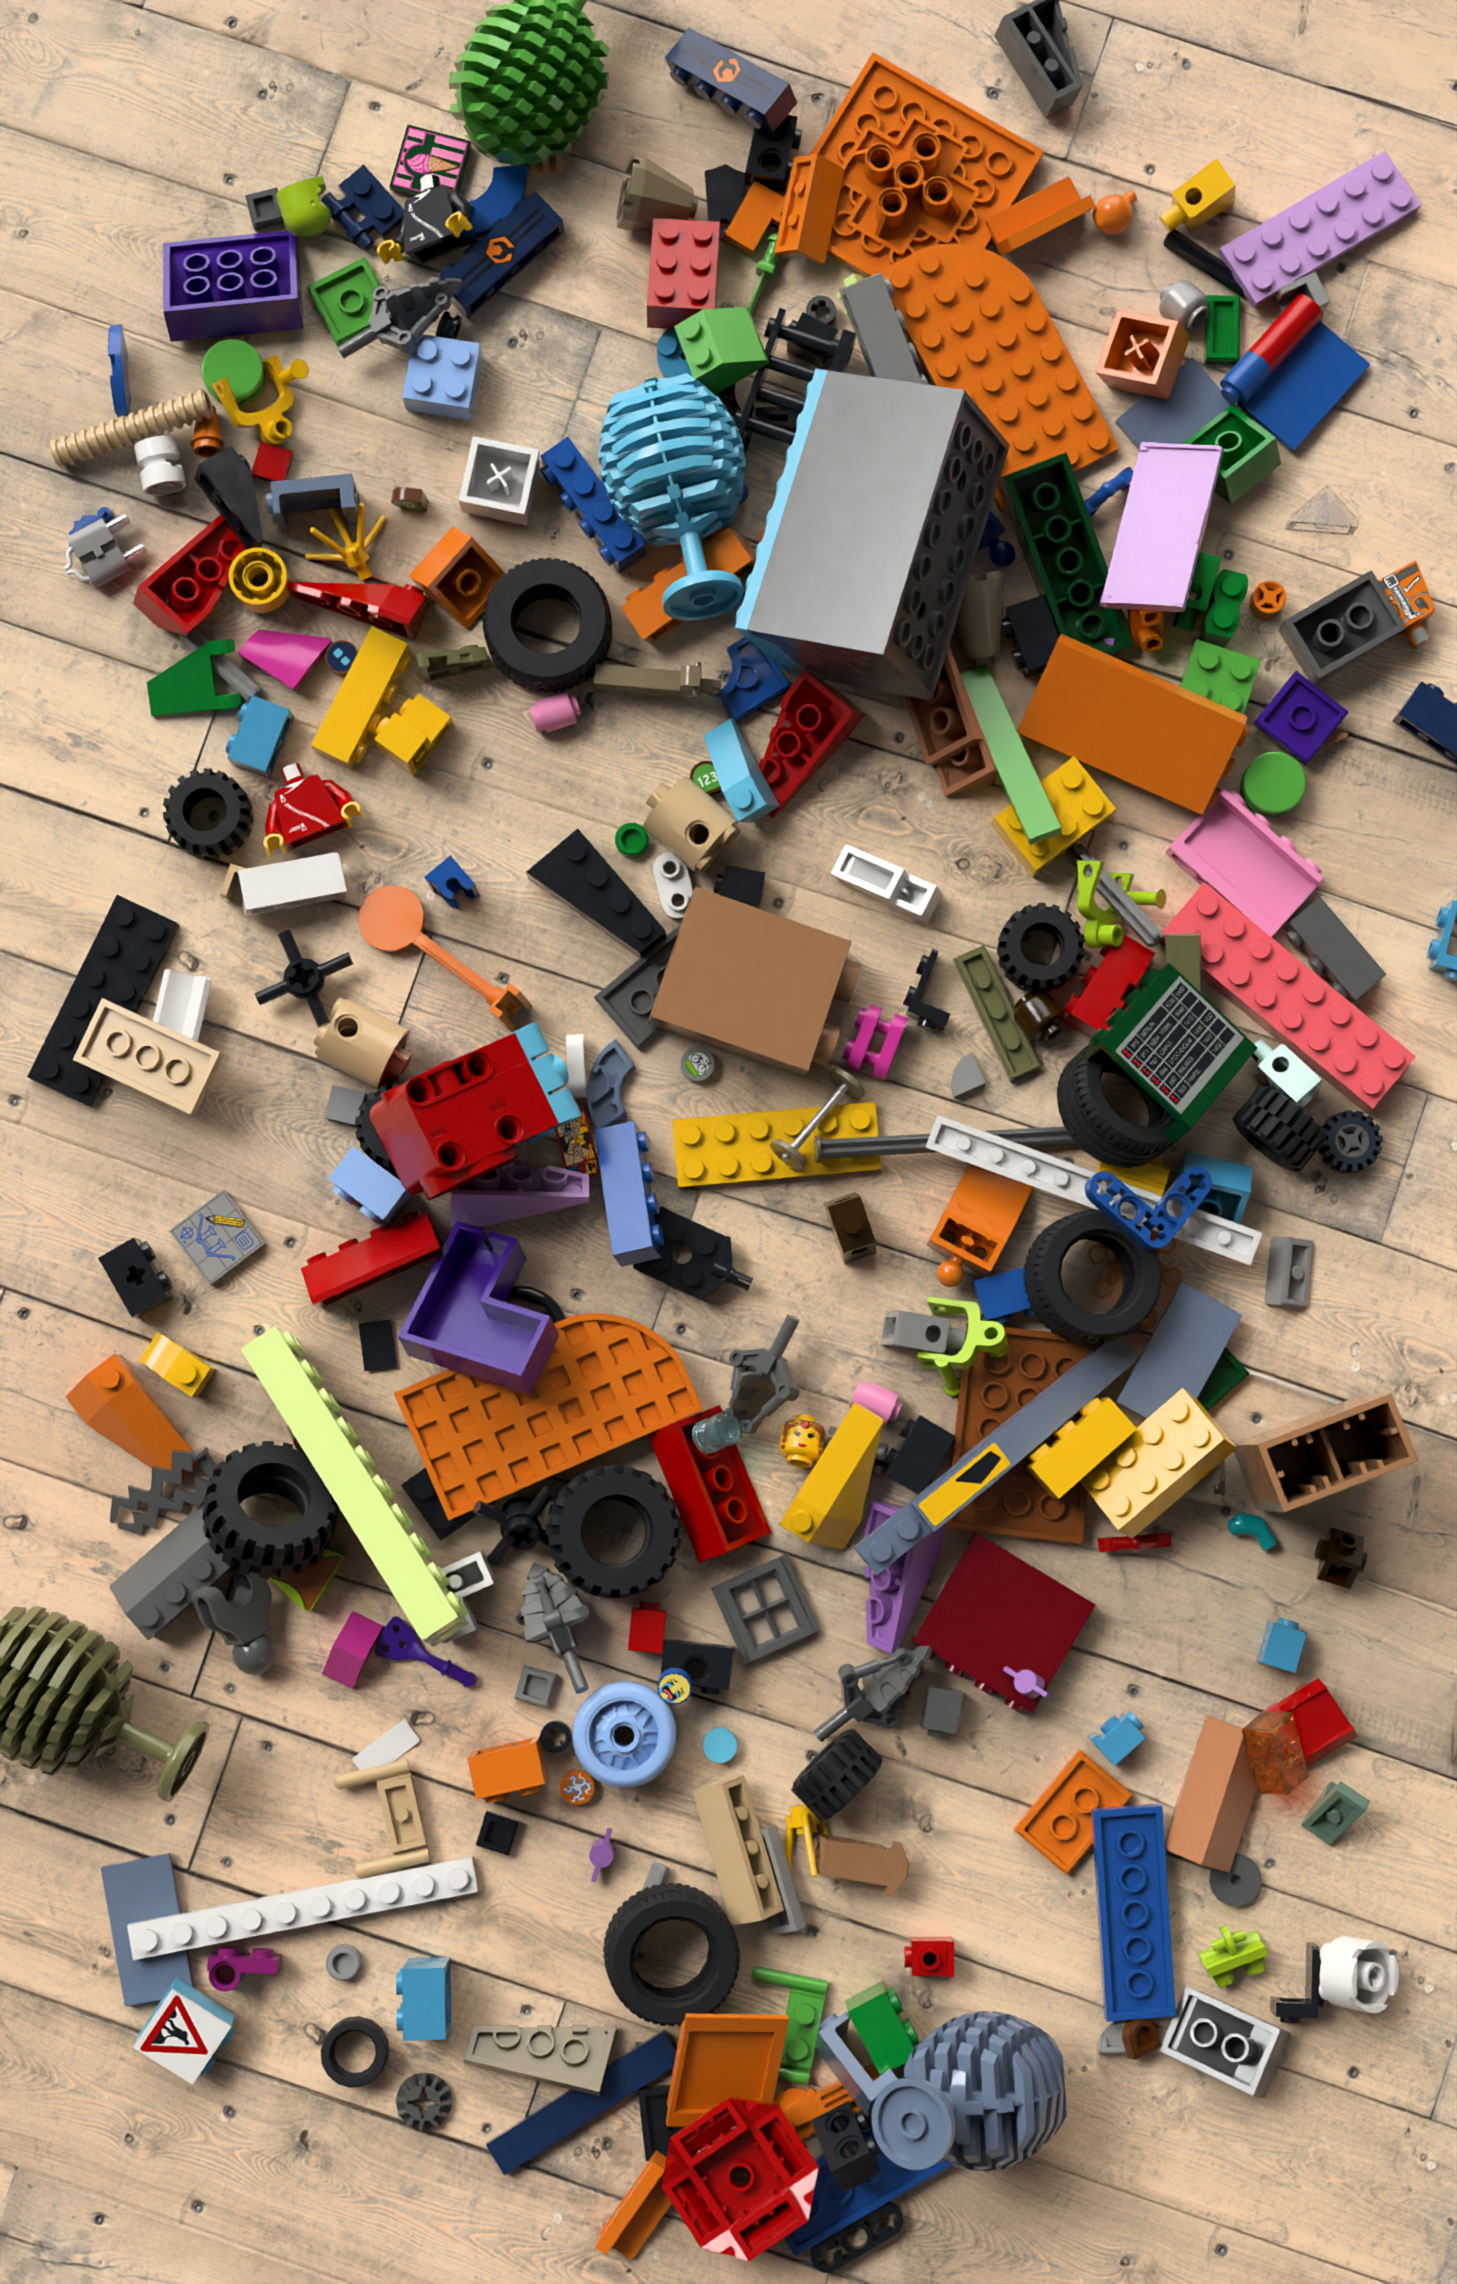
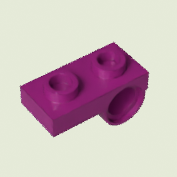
M218 1947V1952H212L208 1956L207 1971H209V1981L216 1990L226 1992L234 1989L243 1979L245 1973L278 1974L282 1969V1954H273L274 1949L254 1948L252 1953H239L238 1947ZM227 1964L234 1969L235 1979L233 1981H225L220 1977V1965Z

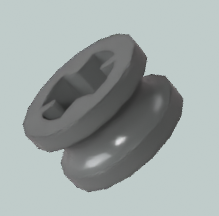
M826 296L813 297L806 306V314L816 318V313L812 310L815 309L817 311L818 306H824L825 312L830 315L828 317L824 315V319L818 320L831 326L836 314L834 302Z

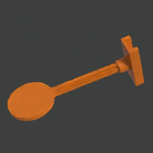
M385 886L374 890L365 898L359 910L358 925L362 936L372 947L384 952H397L408 948L412 944L416 945L484 996L486 1003L491 1006L489 1011L511 1033L514 1032L516 1027L510 1020L521 1006L528 1012L532 1009L531 1003L515 986L509 983L504 990L499 986H492L424 935L422 930L425 923V912L421 901L412 891L401 886Z

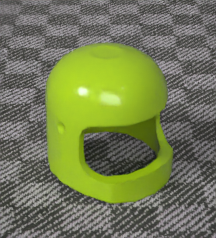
M322 176L287 185L276 193L284 225L289 233L295 237L309 238L319 235L328 228L331 222L330 209L324 207L318 198L326 190Z

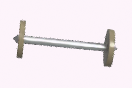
M835 1067L829 1073L831 1081L837 1087L836 1091L790 1145L781 1139L775 1138L770 1144L775 1155L795 1170L801 1171L806 1166L804 1157L797 1150L845 1093L857 1100H860L865 1094L862 1085L851 1074L840 1068Z

